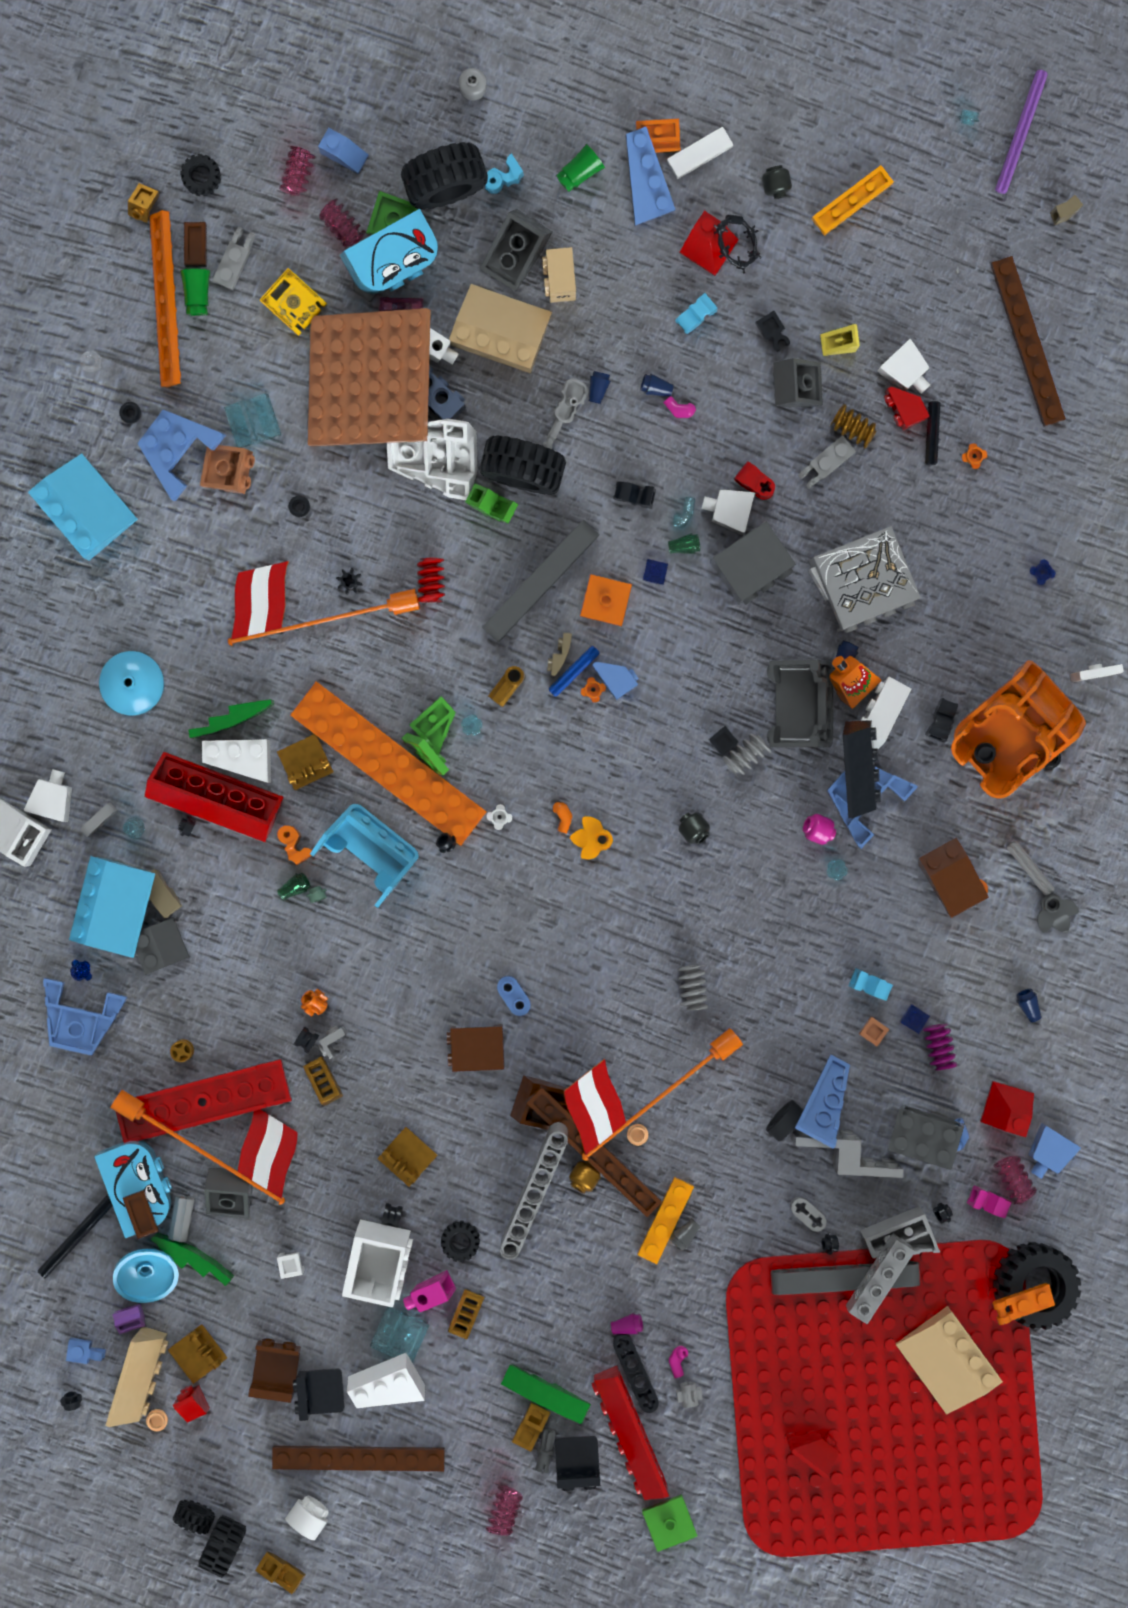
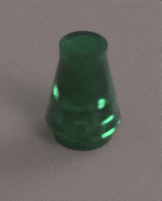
M693 533L668 541L670 554H696V552L701 551L698 534L693 535Z
M296 873L281 888L277 889V892L282 900H286L287 898L307 892L311 885L304 873Z

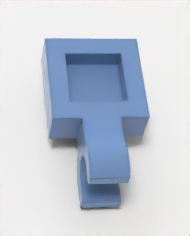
M70 1338L66 1361L88 1364L89 1359L102 1361V1358H105L106 1349L91 1347L92 1341Z

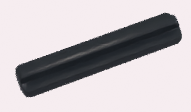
M930 401L928 403L929 417L927 418L925 463L927 465H936L938 463L941 407L939 401Z

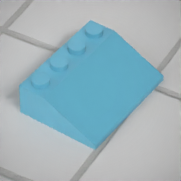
M83 454L75 457L45 477L28 491L30 496L81 556L88 561L138 520Z
M90 856L69 940L134 958L155 873L110 859Z

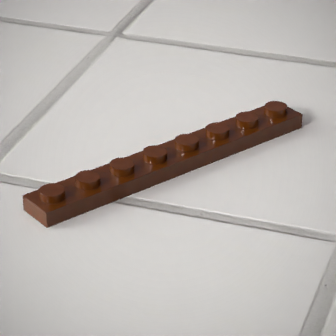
M1013 256L992 262L990 265L1043 427L1064 421L1066 418Z
M540 1086L526 1100V1103L550 1126L557 1122L566 1125L568 1129V1143L582 1155L584 1153L582 1142L570 1113ZM604 1145L588 1157L589 1160L587 1161L646 1217L662 1203L661 1199Z
M273 1445L272 1469L444 1472L445 1448Z

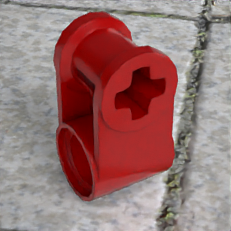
M748 461L734 477V480L741 487L755 493L754 495L761 500H768L774 494V481ZM769 486L768 491L761 492L762 487Z

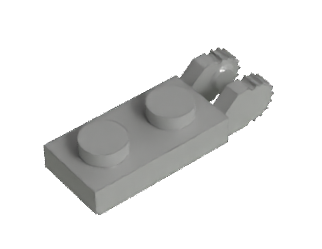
M239 226L232 237V242H229L212 279L213 282L232 291L251 253L250 249L256 236L250 232L244 247L238 245L243 235V228Z
M842 435L813 459L809 466L797 476L800 479L804 478L813 469L818 476L811 479L806 485L810 489L821 479L824 480L855 454L856 451Z

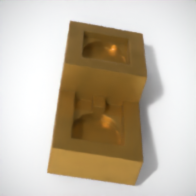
M531 1403L511 1442L531 1452L551 1412Z
M266 1552L255 1569L256 1572L271 1583L276 1582L291 1594L296 1591L306 1575L292 1564L270 1552Z

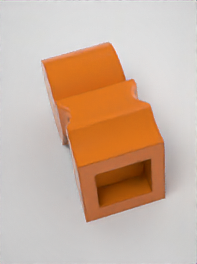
M285 825L278 830L277 837L281 843L287 844L285 851L290 861L299 865L312 856L310 853L313 849L305 847L301 851L296 849L301 838L298 829Z

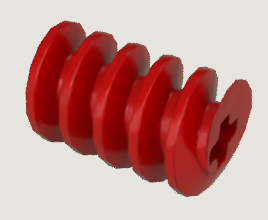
M421 558L423 561L417 563V567L423 570L418 571L417 575L423 578L418 580L417 584L424 587L418 589V593L423 594V596L418 598V601L423 603L443 602L439 598L445 596V593L439 592V589L444 588L445 585L439 583V580L444 579L445 576L439 575L438 572L444 570V567L438 566V563L443 562L444 559Z

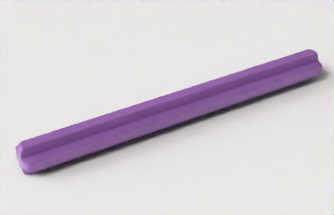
M1037 70L995 188L998 193L1005 194L1008 191L1048 75L1046 71Z

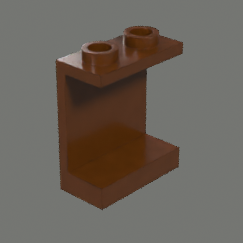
M503 1024L491 1027L467 1028L452 1026L450 1028L451 1032H447V1045H451V1053H448V1066H452V1072L504 1070Z
M264 1338L262 1341L259 1340L255 1348L257 1352L248 1397L291 1403L294 1397L293 1379L297 1377L301 1346H296L294 1342L275 1343V1340Z

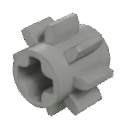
M696 1382L681 1383L680 1389H676L677 1402H682L683 1407L698 1406V1400L703 1399L701 1387H696Z

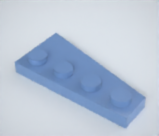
M647 127L625 135L635 226L676 210Z
M830 1055L795 1128L834 1149L837 1142L836 1137L840 1125V1114L843 1108V1097L850 1064Z

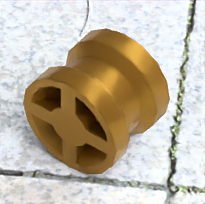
M186 1039L175 1042L170 1049L171 1057L177 1062H185L190 1059L194 1054L192 1042Z

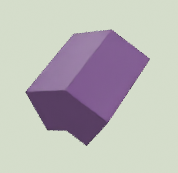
M140 1303L115 1311L112 1314L115 1328L119 1334L145 1326V1316Z

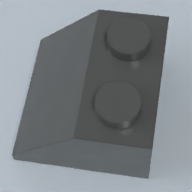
M792 358L773 363L776 406L792 408L823 405L820 362Z
M174 917L141 930L136 953L145 975L190 957Z
M209 1168L204 1188L206 1214L249 1218L252 1185L226 1169Z

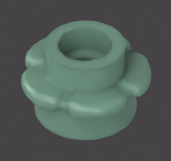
M321 886L309 889L310 894L306 895V897L309 898L310 903H315L327 898L325 893L327 890L322 889Z

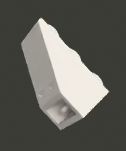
M0 799V852L24 867L31 866L52 829Z

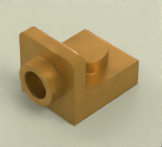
M139 183L128 200V215L136 220L147 223L149 221V212L159 197V191Z

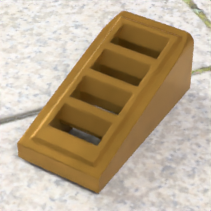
M322 1056L303 1066L321 1105H328L343 1096L340 1087ZM320 1065L322 1066L321 1070L312 1073L311 1070L319 1067ZM324 1073L326 1075V1077L320 1079L319 1081L315 1079ZM329 1081L330 1085L322 1089L320 1088L321 1085ZM333 1089L334 1093L325 1097L324 1094Z
M464 1289L449 1325L448 1332L467 1340L485 1297ZM469 1298L478 1303L477 1305H473L469 1302H466L465 1299ZM462 1306L474 1310L473 1314L463 1310ZM459 1314L469 1318L470 1322L458 1318ZM457 1323V1324H460V1325H462V1326H465V1327H467V1329H466V1330L461 1329V1328L455 1326V1324Z

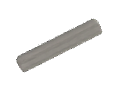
M1017 841L1011 842L1007 849L1041 892L1046 896L1052 893L1054 887Z

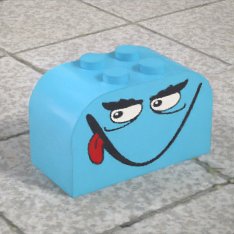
M418 209L346 249L340 254V257L353 281L362 291L376 294L389 288L390 292L405 284L404 279L408 278L410 282L424 274L422 269L434 261L438 251V244L423 213Z
M142 1140L122 1142L99 1151L94 1156L125 1238L136 1234L123 1201L125 1196L144 1189L157 1225L166 1218L171 1207L170 1189H172L169 1178H164L162 1173L164 1165L161 1157H156L153 1148L148 1143Z

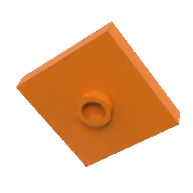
M590 574L580 617L622 627L632 584Z

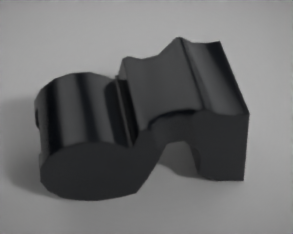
M617 481L613 499L631 503L634 506L640 505L643 508L652 509L656 489L654 486H645L644 489H641L636 484Z
M941 698L933 714L935 721L929 726L925 735L942 742L946 741L951 732L950 727L954 722L953 718L958 704Z

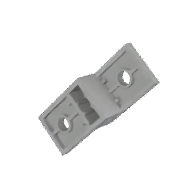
M799 1130L792 1131L791 1140L795 1146L831 1148ZM840 1130V1134L837 1133V1142L833 1152V1169L838 1175L903 1178L904 1169L895 1162V1159L882 1158V1162L873 1161V1158L861 1157V1140L849 1130Z

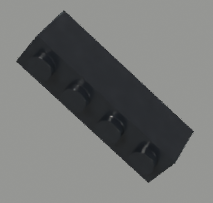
M872 720L846 721L843 730L848 818H855L874 811L877 808V802H881V790L876 789V782L880 781L879 769H875V761H878V748H874L873 740H877V729L872 727Z

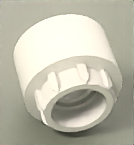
M305 1496L303 1500H297L285 1520L298 1533L310 1540H315L327 1524L328 1520L326 1517L329 1512L320 1501L311 1496Z

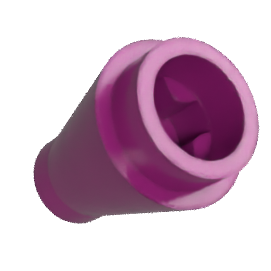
M635 1313L611 1322L613 1335L639 1334V1332L644 1330L640 1314L635 1315Z

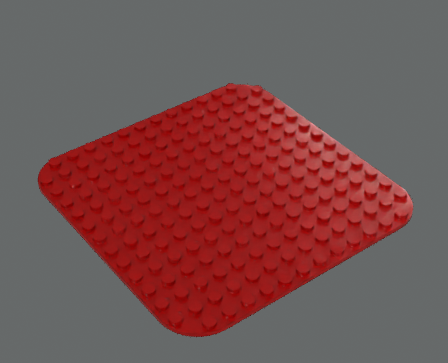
M991 1240L937 1243L940 1253L921 1252L920 1254L913 1255L909 1261L919 1262L920 1285L891 1288L868 1324L856 1318L847 1310L846 1304L855 1290L774 1295L771 1290L770 1274L772 1270L871 1264L874 1263L876 1258H872L868 1249L843 1250L833 1252L832 1255H829L827 1252L760 1257L745 1263L735 1272L726 1291V1312L742 1511L746 1531L751 1540L760 1549L774 1556L796 1557L1006 1540L1021 1535L1034 1524L1041 1511L1043 1492L1029 1327L1014 1320L1008 1324L999 1325L996 1318L998 1313L993 1307V1301L996 1300L994 1292L997 1291L993 1287V1280H997V1275L994 1273L996 1268L999 1269L1001 1266L999 1263L1001 1258L1008 1257L1007 1252L1009 1249ZM1026 1280L1023 1284V1291L1026 1290ZM947 1306L1003 1381L986 1395L948 1414L944 1412L896 1346L898 1341ZM821 1433L823 1436H831L837 1442L836 1446L839 1454L826 1479L791 1452L787 1442L790 1436Z

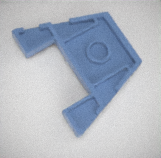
M162 410L137 444L170 499L176 501L187 485L175 476L171 470L196 438L215 451L226 435L167 410Z
M879 769L880 781L876 782V789H880L881 793L889 787L898 797L906 801L918 787L913 783ZM844 771L827 789V792L857 846L862 849L874 834L858 820L860 816L848 818Z
M44 978L49 1046L92 1056L126 1002L127 996L108 992L102 1014L60 1004L65 982Z

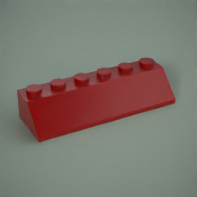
M163 752L147 779L144 796L266 842L274 826L284 799L283 796L166 752Z
M616 1365L595 1374L594 1382L591 1383L596 1395L600 1394L603 1401L600 1403L604 1415H609L611 1422L608 1425L612 1434H617L619 1439L617 1446L620 1454H625L628 1460L625 1462L629 1475L634 1474L636 1481L633 1484L637 1494L642 1493L644 1500L669 1497L666 1479L618 1366Z

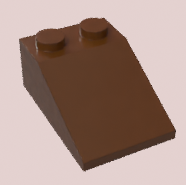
M957 837L918 859L920 868L950 918L989 898Z
M523 1075L510 1116L520 1124L548 1130L550 1125L526 1103V1100L542 1086L568 1111L564 1098V1090L567 1088L542 1079Z

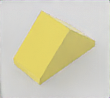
M857 324L820 334L823 356L856 352L860 346Z

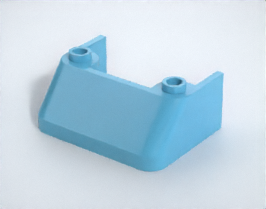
M352 804L323 834L310 855L314 856L323 846L335 853H339L344 848H347L377 872L378 875L374 883L383 893L374 905L377 908L389 896L418 859V852L413 846L358 804Z

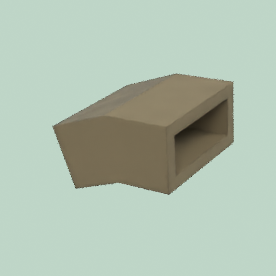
M1076 195L1067 202L1055 206L1050 212L1054 225L1069 220L1082 208L1083 204Z

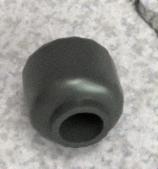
M782 165L767 168L766 173L762 175L765 194L773 196L774 199L786 197V192L792 189L789 170L783 168Z
M688 812L679 820L681 824L678 831L688 843L699 845L709 837L710 824L700 813L690 814Z

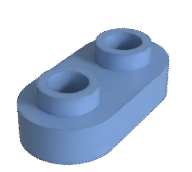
M502 977L497 984L498 993L513 1014L517 1016L525 1015L531 1006L528 996L514 977ZM506 983L511 984L512 989L510 991L504 989ZM518 1001L523 1002L524 1007L522 1009L516 1007Z

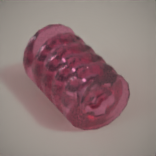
M290 146L292 150L288 152L290 159L286 161L288 168H285L283 171L286 176L282 177L283 185H280L279 189L289 195L300 196V192H307V189L302 187V184H309V181L304 176H311L312 174L306 168L314 166L308 160L315 159L316 156L306 149Z
M338 198L324 206L319 214L320 220H325L324 224L326 227H331L330 231L332 234H336L337 240H342L341 244L343 247L352 246L366 234V231L358 232L361 225L359 223L354 226L352 225L355 218H346L350 212L349 210L341 212L344 204L336 206Z
M1019 1156L1003 1158L993 1165L994 1168H1002L997 1174H1005L1001 1181L1002 1183L1009 1182V1185L1005 1188L1006 1190H1013L1009 1197H1017L1013 1204L1023 1203L1037 1192V1189L1032 1187V1180L1027 1179L1029 1174L1023 1171L1025 1166L1019 1164L1021 1161Z
M499 1485L498 1489L503 1492L495 1494V1497L500 1499V1502H493V1505L498 1509L490 1511L495 1518H488V1522L493 1524V1526H486V1530L495 1535L508 1536L513 1532L514 1519L518 1516L516 1510L520 1509L519 1502L522 1501L523 1496L520 1492L509 1486Z

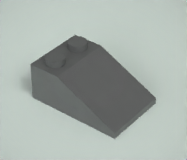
M518 209L510 211L480 269L514 291H517L542 253L553 231Z

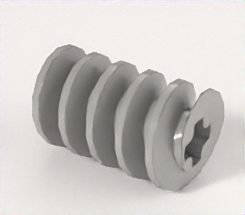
M751 733L749 735L750 741L742 740L744 747L737 745L738 753L733 750L729 751L731 759L727 756L723 757L724 763L737 778V772L745 774L744 766L748 769L752 768L750 761L758 763L757 755L762 758L765 757L763 750L771 752L769 746L758 734L756 736Z
M689 965L678 968L679 972L684 973L683 976L678 977V980L685 981L679 988L686 991L680 994V997L686 998V1001L680 1003L681 1006L687 1007L686 1010L708 1008L707 1004L701 1003L707 1000V996L701 995V993L707 991L706 987L700 986L706 980L699 977L705 974V970L699 969L704 965Z

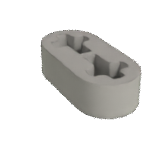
M109 802L87 821L80 830L87 837H90L113 817L118 810Z
M799 1196L791 1201L790 1208L792 1213L808 1228L815 1232L822 1231L827 1223L825 1216L806 1198ZM804 1202V1207L808 1212L806 1214L802 1210L797 1212L796 1203L802 1204ZM811 1214L815 1218L820 1216L821 1225L815 1224L812 1226L813 1221L809 1216Z

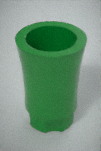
M585 144L581 151L562 168V171L556 174V177L562 186L570 192L574 187L577 188L592 175L603 170L605 166L590 146Z
M180 270L186 315H207L210 270Z

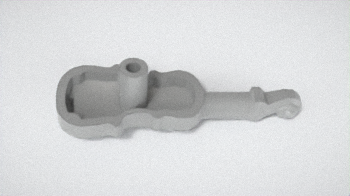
M578 379L566 380L563 389L560 391L562 400L557 403V407L553 411L556 420L548 433L547 441L543 443V446L552 449V443L557 438L563 423L573 421L574 414L577 412V405L584 404V400L588 396V387Z

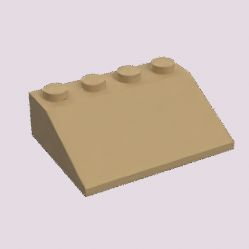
M471 284L449 338L451 341L450 346L531 374L552 312Z
M948 1306L896 1343V1346L946 1414L986 1395L1003 1382Z
M143 1326L131 1340L105 1426L113 1427L139 1422L143 1415H147L150 1403L147 1400L149 1394L153 1395L156 1387V1382H153L155 1374H159L163 1363L159 1361L161 1353L165 1354L169 1341H166L167 1333Z

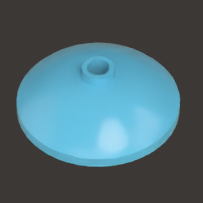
M126 651L113 656L104 665L99 678V688L102 698L114 711L130 716L140 715L151 710L159 702L164 690V677L159 665L150 656L141 652ZM130 678L132 685L127 687L125 682Z
M156 1249L136 1250L125 1255L116 1264L113 1271V1285L116 1291L129 1301L137 1303L154 1302L164 1298L175 1288L179 1277L178 1267L172 1257L163 1251Z

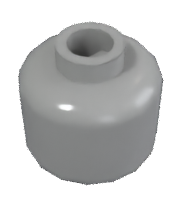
M475 68L462 72L458 81L462 96L472 101L482 98L487 89L486 77L483 72Z

